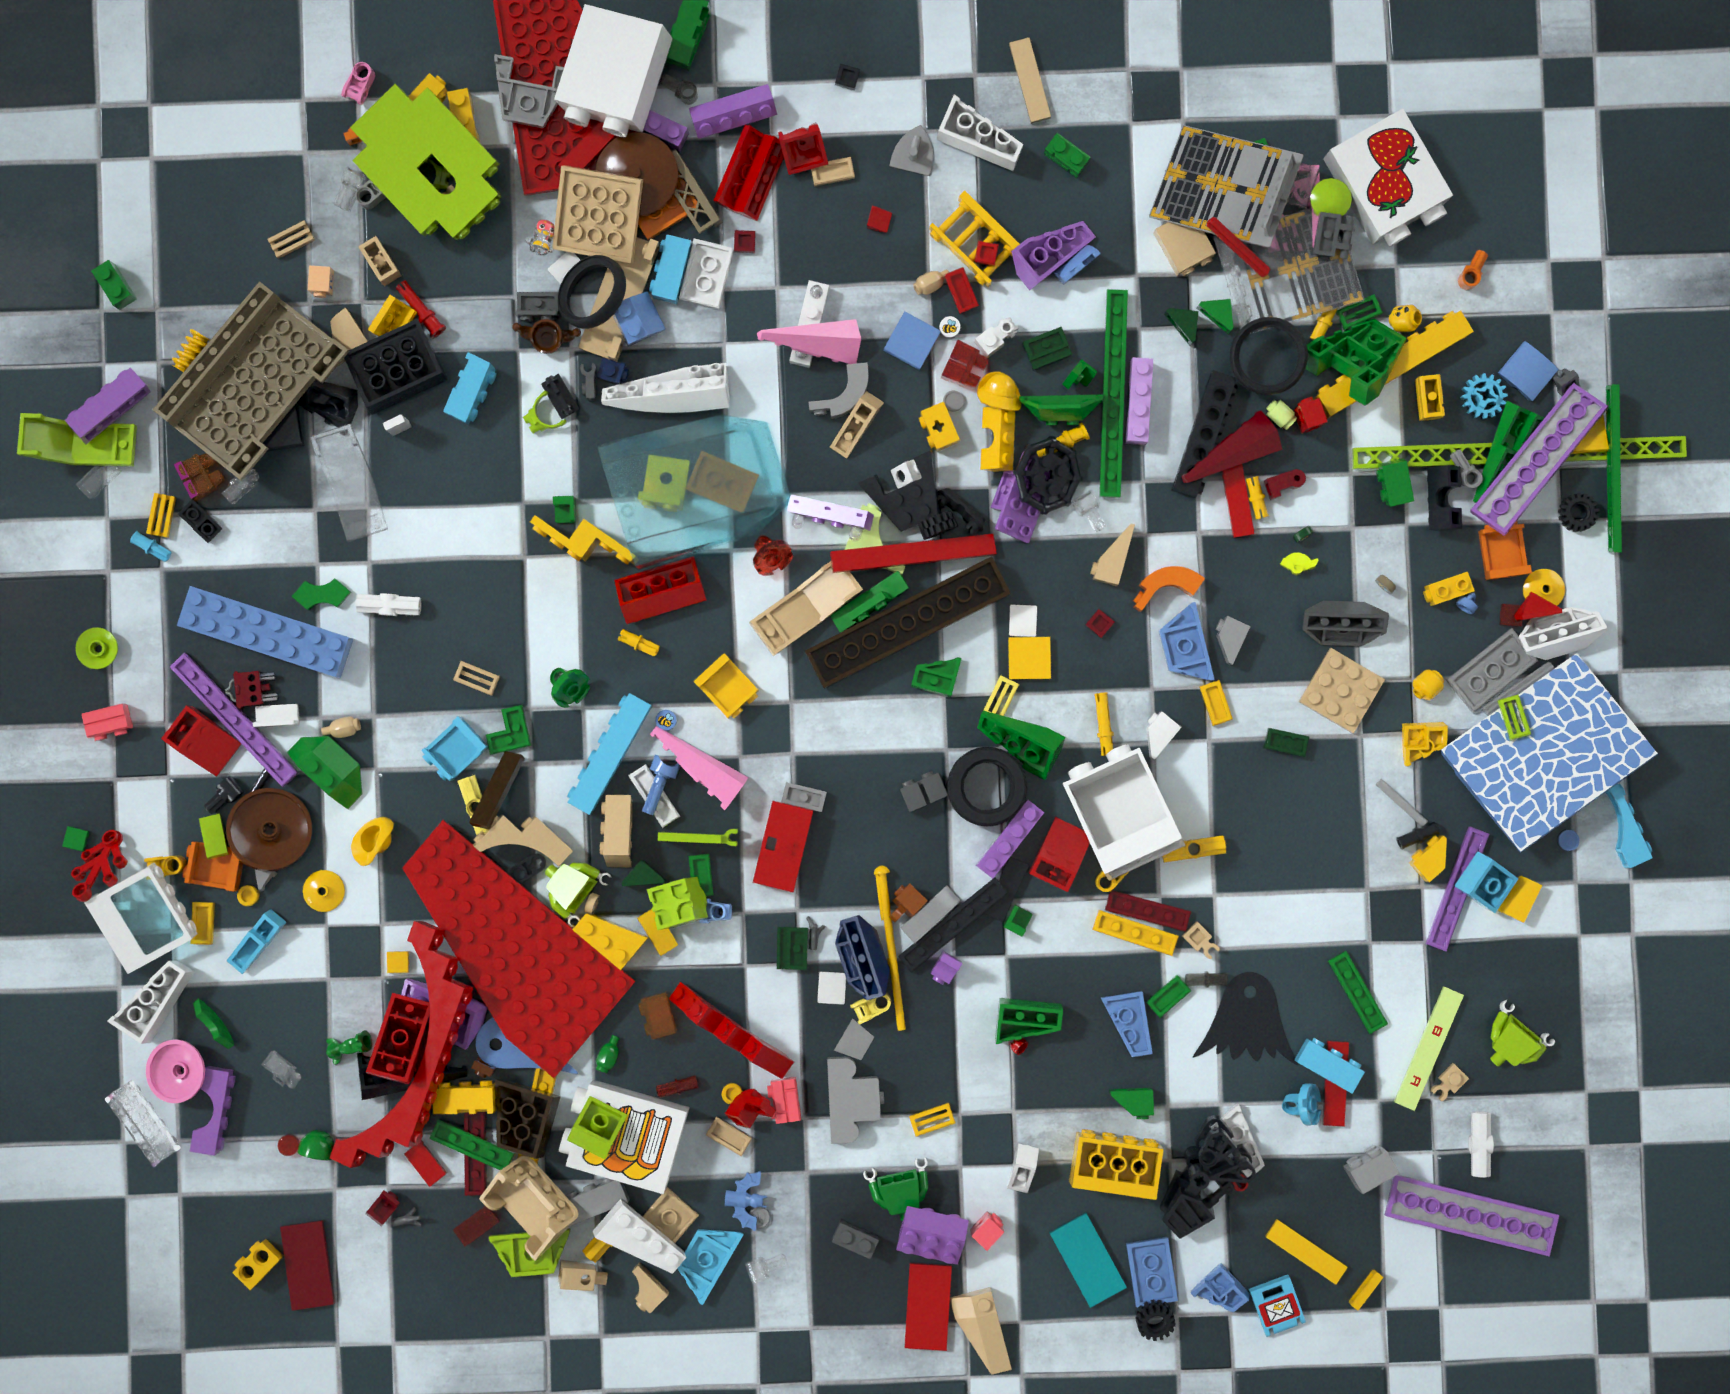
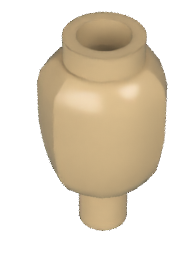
M947 269L942 272L930 271L919 276L916 283L913 284L914 290L918 295H928L938 290L945 280L944 274L949 273Z
M352 716L334 720L330 726L321 728L323 736L331 734L336 738L352 736L361 730V724L358 718L354 719Z

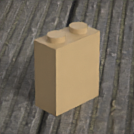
M1167 222L1156 228L1153 233L1176 276L1181 274L1187 276L1195 271L1194 267L1201 264L1203 267L1213 261L1212 257H1214L1216 252L1204 231Z

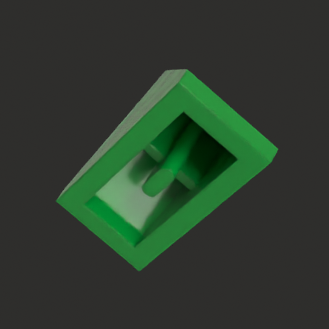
M1231 299L1201 301L1196 309L1227 334L1234 328Z

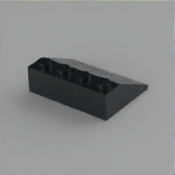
M419 319L413 320L349 350L344 357L365 407L372 415L447 380Z

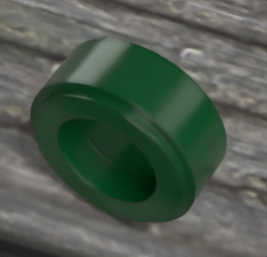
M1306 526L1295 533L1293 538L1296 543H1300L1310 537L1314 531L1311 526Z

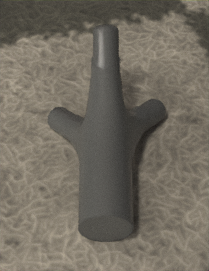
M808 916L806 919L810 928L809 949L817 950L818 938L821 931L825 929V925L817 928V924H814L810 916Z
M413 1207L408 1214L391 1219L393 1227L404 1224H414L420 1227L422 1223L417 1220H420L421 1217L413 1216L416 1208Z

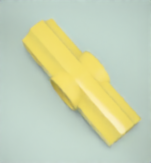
M475 775L457 781L470 818L474 813L471 807L473 802H480L482 798ZM473 826L476 835H478V833H480L481 831L485 833L487 830L484 828Z

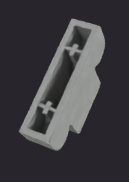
M846 1056L828 1057L831 1144L851 1143L859 1136V1127L856 1121L880 1120V1104H884V1092H879V1078L877 1076L853 1077L856 1073V1063L852 1058Z

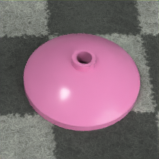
M168 1040L159 1044L151 1052L147 1060L146 1078L148 1085L159 1099L168 1103H181L191 1099L198 1093L205 1078V1065L201 1054L192 1044L184 1040Z

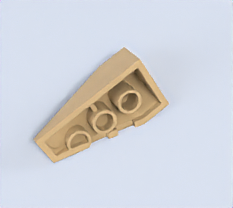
M988 1287L950 1297L957 1323L991 1375L1012 1370L991 1288Z

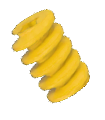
M193 329L189 331L193 337H185L189 344L181 343L184 351H176L180 358L172 357V361L175 363L172 366L182 372L188 368L208 344V341H210V339Z

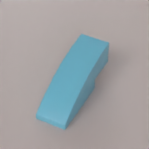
M272 909L265 912L256 925L242 939L227 959V962L241 974L245 973L283 928L286 921Z

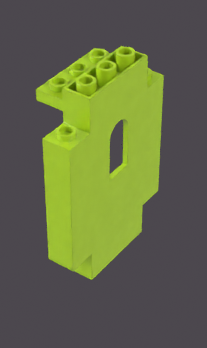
M394 84L350 127L367 145L352 161L423 236L427 234L432 235L438 229L437 225L440 223L454 239H463L470 233L469 229L474 224H479L485 218L484 214L489 209L493 210L500 204L499 200L502 196L485 179L487 176H493L498 171L497 167L500 163L429 88H426L412 101L399 86ZM432 154L455 178L456 187L450 194H441L418 170Z

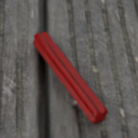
M1212 217L1207 221L1206 226L1260 277H1265L1269 274L1270 268L1216 217Z

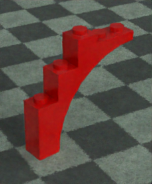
M680 982L669 997V1000L679 1007L696 1025L714 1034L720 1041L740 1052L753 1064L781 1079L784 1078L793 1065L794 1061L786 1054L730 1019L686 984Z

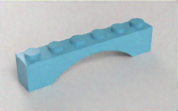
M1616 784L1605 792L1612 802L1617 815L1618 840L1615 850L1623 867L1632 868L1652 859V848L1642 836L1643 829L1640 823L1636 822L1633 817V807L1624 798L1626 794L1623 786Z

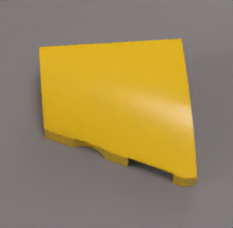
M1444 722L1402 723L1404 765L1410 766L1421 757L1426 758L1433 751H1439L1446 747L1448 726Z
M1518 876L1517 878L1519 879L1497 911L1524 923L1542 885L1526 877Z

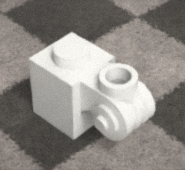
M1010 317L1004 320L1001 319L996 328L992 326L975 338L974 343L988 359L1004 346L1005 342L1003 340L1009 337L1013 338L1019 328L1014 325Z

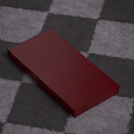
M323 1220L281 1226L280 1230L292 1311L335 1304Z

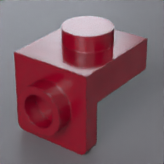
M383 1190L365 1214L382 1227L399 1206L398 1197L391 1191L387 1193Z

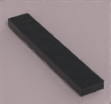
M994 877L898 957L912 973L1004 898L1008 892L997 878Z

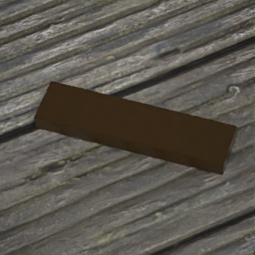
M504 752L469 821L472 826L490 829L525 759L523 755Z

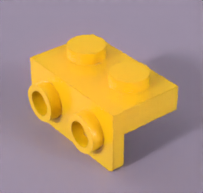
M389 295L368 330L377 336H381L411 322L417 311L394 296Z

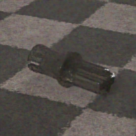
M1205 971V973L1185 975V984L1187 986H1205V988H1208L1209 986H1227L1228 983L1226 972L1208 973V971Z

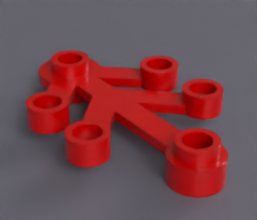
M108 830L102 836L101 843L82 852L81 859L85 864L74 868L71 876L76 881H81L85 878L86 872L89 870L91 872L85 883L77 884L72 890V895L78 901L86 902L92 897L91 887L101 869L104 876L103 882L108 887H112L117 883L118 878L112 873L108 860L111 851L114 856L113 864L118 869L124 868L128 863V860L122 855L120 850L123 835L119 831Z

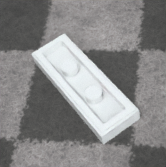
M645 764L628 776L646 801L655 777ZM664 790L654 812V816L662 828L680 817Z

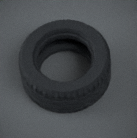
M995 747L976 748L963 754L953 765L947 781L948 797L954 810L966 821L979 826H997L1013 818L1023 806L1027 795L1026 774L1019 761L1010 753ZM992 763L1001 767L1008 775L1010 794L1000 807L992 810H980L974 807L966 798L964 780L968 772L976 765Z

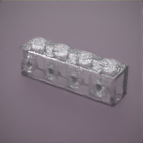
M133 1080L112 1092L105 1099L153 1167L172 1156L181 1148L176 1137L171 1135L166 1128L165 1122L159 1118L154 1111L153 1105L146 1100L141 1088Z

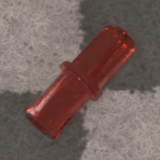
M693 1075L680 1080L676 1078L673 1082L656 1086L658 1097L661 1098L676 1093L681 1095V1092L698 1089L699 1087L696 1076Z

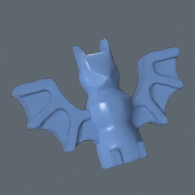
M761 1171L756 1173L747 1172L742 1180L735 1181L737 1190H726L725 1206H733L735 1208L732 1217L740 1220L742 1228L748 1227L753 1231H756L757 1217L749 1214L745 1208L748 1206L766 1208L767 1206L763 1205V1198H767V1196L759 1194L750 1195L746 1191L750 1187L760 1184Z

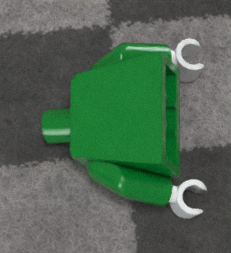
M924 1157L925 1163L922 1167L918 1166L917 1158L915 1159L914 1164L919 1172L913 1169L877 1177V1181L875 1180L877 1171L872 1168L874 1173L872 1178H869L866 1171H864V1178L870 1182L868 1186L873 1200L881 1208L888 1209L890 1215L899 1214L900 1220L903 1221L906 1207L919 1208V1202L924 1200L928 1191V1177L925 1171L928 1163L927 1159Z

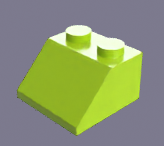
M589 1096L572 1127L567 1141L605 1159L627 1114Z

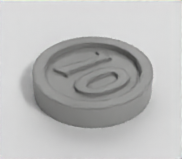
M952 390L945 394L943 401L947 410L955 412L962 408L964 398L960 392Z
M757 1207L750 1211L749 1214L757 1217L756 1228H762L768 1224L770 1216L765 1208Z

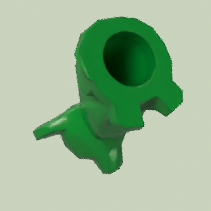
M367 1030L356 1034L355 1038L347 1039L341 1044L334 1038L326 1040L328 1044L326 1054L329 1058L333 1059L334 1065L340 1063L342 1054L363 1053L372 1049L371 1035Z

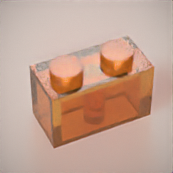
M667 991L641 998V1003L638 1005L641 1016L645 1015L647 1023L644 1024L647 1036L650 1035L653 1040L677 1033Z

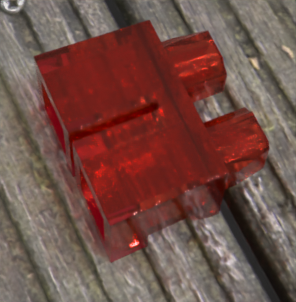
M957 340L941 375V379L956 383L963 388L965 385L976 388L981 377L971 373L974 366L984 371L989 359L979 354L980 350Z

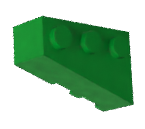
M683 0L678 11L676 23L673 24L670 32L673 39L667 54V63L689 71L711 16L709 1Z
M999 998L995 1043L1001 1044L1002 1042L1014 1039L1019 1040L1028 1036L1061 1031L1062 1004Z

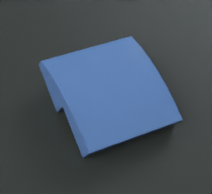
M904 311L883 351L920 370L941 331Z
M1524 341L1500 369L1498 374L1511 387H1515L1528 401H1533L1559 369L1542 353Z

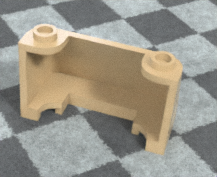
M527 1156L519 1157L500 1170L479 1198L490 1210L497 1211L504 1206L531 1236L525 1243V1250L534 1261L541 1257L578 1217V1210L535 1161Z

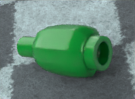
M612 1035L609 1043L601 1047L595 1061L597 1065L596 1070L607 1074L609 1070L613 1069L619 1054L617 1047L619 1037Z

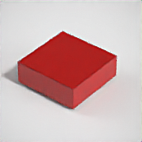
M978 241L974 262L995 266L999 244Z

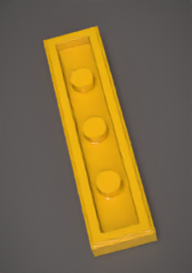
M1098 910L1092 930L1173 956L1179 937L1178 935Z
M1276 1219L1265 1236L1334 1284L1338 1283L1348 1268L1278 1219Z

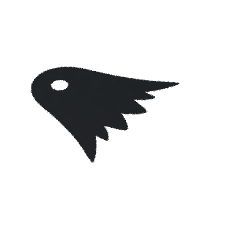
M1245 972L1237 975L1229 982L1210 1029L1194 1053L1193 1058L1207 1052L1215 1045H1217L1216 1054H1219L1229 1044L1233 1060L1238 1058L1247 1047L1252 1058L1258 1061L1265 1047L1271 1057L1275 1058L1277 1049L1285 1058L1298 1065L1282 1026L1274 989L1264 976L1254 972ZM1253 986L1256 989V995L1253 998H1247L1244 995L1245 987Z

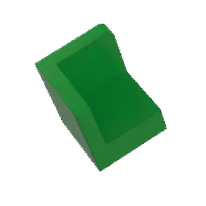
M553 496L555 522L576 523V498L574 496Z
M1014 904L1003 927L1023 937L1032 913Z

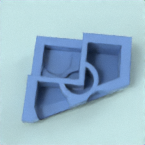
M1086 245L1053 271V273L1064 285L1101 253L1093 246Z
M1222 1263L1205 1276L1191 1291L1192 1296L1209 1300V1303L1221 1305L1230 1312H1235L1249 1301L1250 1295Z

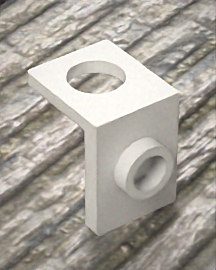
M914 459L904 462L891 470L898 489L922 478ZM900 470L905 475L904 482H902L898 477V472Z

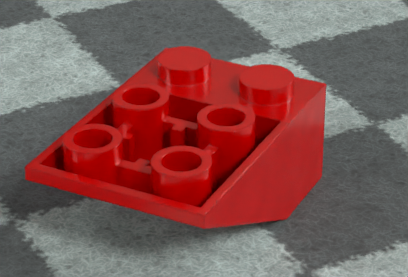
M189 705L185 706L161 738L176 751L216 777L241 746L239 740L195 707Z
M1055 817L1031 866L1029 874L1068 892L1090 844L1085 831Z

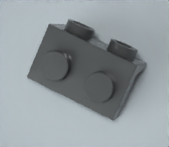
M517 292V310L515 315L525 322H531L533 318L554 321V318H559L558 292Z

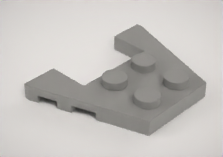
M495 54L494 59L503 121L544 128L558 105L554 98L564 67L556 66L552 87L512 80L511 74L514 58Z

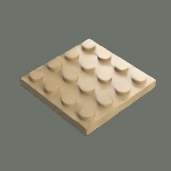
M566 165L561 166L552 249L588 256L603 255L615 261L633 263L643 179Z

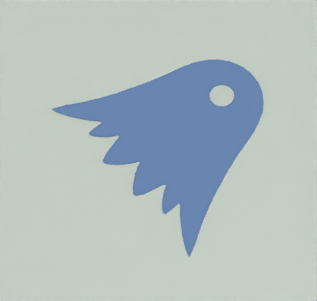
M493 1017L478 1031L476 1050L479 1057L488 1065L503 1069L541 1068L505 1038ZM494 1038H498L502 1042L501 1049L497 1051L492 1050L489 1045L490 1041ZM568 1063L561 1070L568 1073L578 1074V1072Z

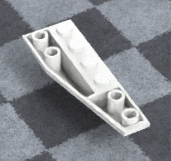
M727 364L694 365L603 388L601 402L602 405L622 409L661 413L729 408L730 394Z

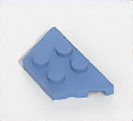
M1192 602L1159 630L1168 671L1209 681L1215 680L1196 603Z

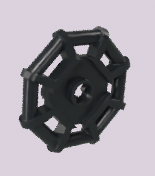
M1049 436L1047 439L1031 445L1027 444L1024 447L1025 451L1016 470H1013L1019 489V500L1037 509L1042 515H1047L1049 512L1064 506H1070L1072 504V497L1080 481L1083 480L1077 462V451L1056 440L1055 436ZM1045 448V454L1038 456L1037 451ZM1054 448L1063 453L1060 458L1053 454ZM1030 458H1031L1032 461H1031V463H1030V465H1029V467H1028V469H1027V471H1026L1025 468H1026V466H1027V464H1028V462H1029V460H1030ZM1067 461H1069L1072 475L1069 474V468L1065 465ZM1050 471V478L1046 481L1044 473ZM1024 476H1026L1030 482V484H1028V489L1026 487ZM1067 480H1071L1066 493H1064L1062 490ZM1036 493L1041 496L1040 501L1033 498L1032 495ZM1049 497H1058L1059 500L1049 503Z

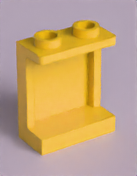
M725 653L693 681L728 719L731 716L736 718L743 711L741 707L746 702L751 704L758 697L756 693L759 690Z

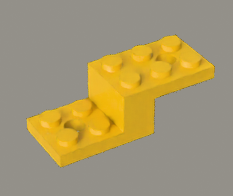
M536 515L530 521L534 525L533 530L544 538L547 535L552 537L549 540L560 549L564 547L569 549L567 553L577 561L581 559L587 561L598 544L609 553L612 550L617 553L616 557L626 565L629 562L635 565L639 559L630 550L585 519L582 520L570 539Z

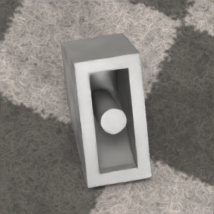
M1226 616L1224 620L1220 619L1215 630L1218 631L1216 637L1226 664L1233 665L1250 626L1229 616Z

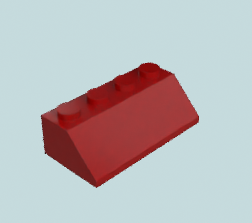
M694 556L614 580L620 608L626 624L706 601Z

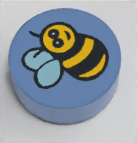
M662 710L657 714L655 721L659 728L668 731L675 727L677 718L672 711Z

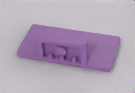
M1030 458V460H1029V462H1028V464H1027V466H1026V468H1025L1026 471H1027V469H1028V467H1029V465H1030V463H1031V461H1032L1031 458ZM1004 471L991 505L992 509L1001 511L995 529L1022 542L1029 543L1040 511L1019 500L1020 494L1015 474H1013V471ZM1050 471L1044 473L1046 481L1050 478ZM1024 476L1026 487L1028 489V484H1030L1029 479H1027V477ZM1036 493L1032 495L1033 498L1040 501L1041 496Z

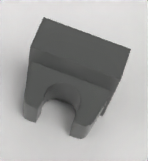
M1564 368L1562 370L1563 377L1553 376L1554 384L1561 396L1565 394L1573 383L1580 386L1579 375L1574 370L1569 371Z

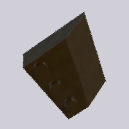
M495 1079V1087L497 1088V1098L495 1099L497 1107V1147L534 1159L543 1158L561 1096L523 1084Z

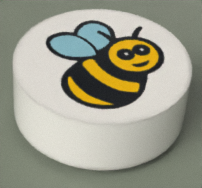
M945 317L940 322V333L946 338H954L960 331L959 321L955 317Z

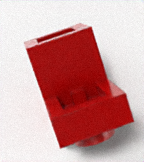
M748 1089L735 1097L726 1110L725 1115L736 1125L751 1128L758 1115L773 1117L776 1110L770 1105V1100L763 1097L756 1089Z

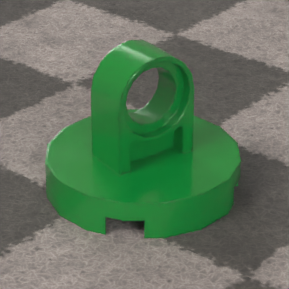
M562 668L554 669L550 675V682L553 685L551 691L552 699L563 708L570 707L568 704L573 702L578 704L590 689L588 685L590 678L580 669L569 671Z

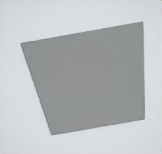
M852 1018L834 1051L862 1060L874 1036Z

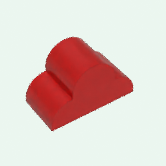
M392 993L366 1070L367 1074L404 1084L411 1082L414 1072H417L420 1067L427 1044L430 1019L429 1002Z

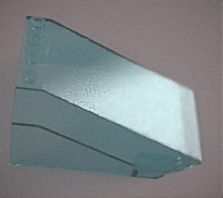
M718 415L598 445L601 463L635 567L640 571L759 534L768 523L789 505L791 496L768 423L764 421Z

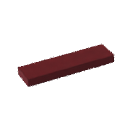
M1112 890L1109 891L1105 906L1106 911L1182 931L1187 930L1191 911Z
M486 1111L477 1112L476 1114L464 1112V1130L486 1139ZM464 1155L465 1196L482 1195L487 1188L486 1164Z

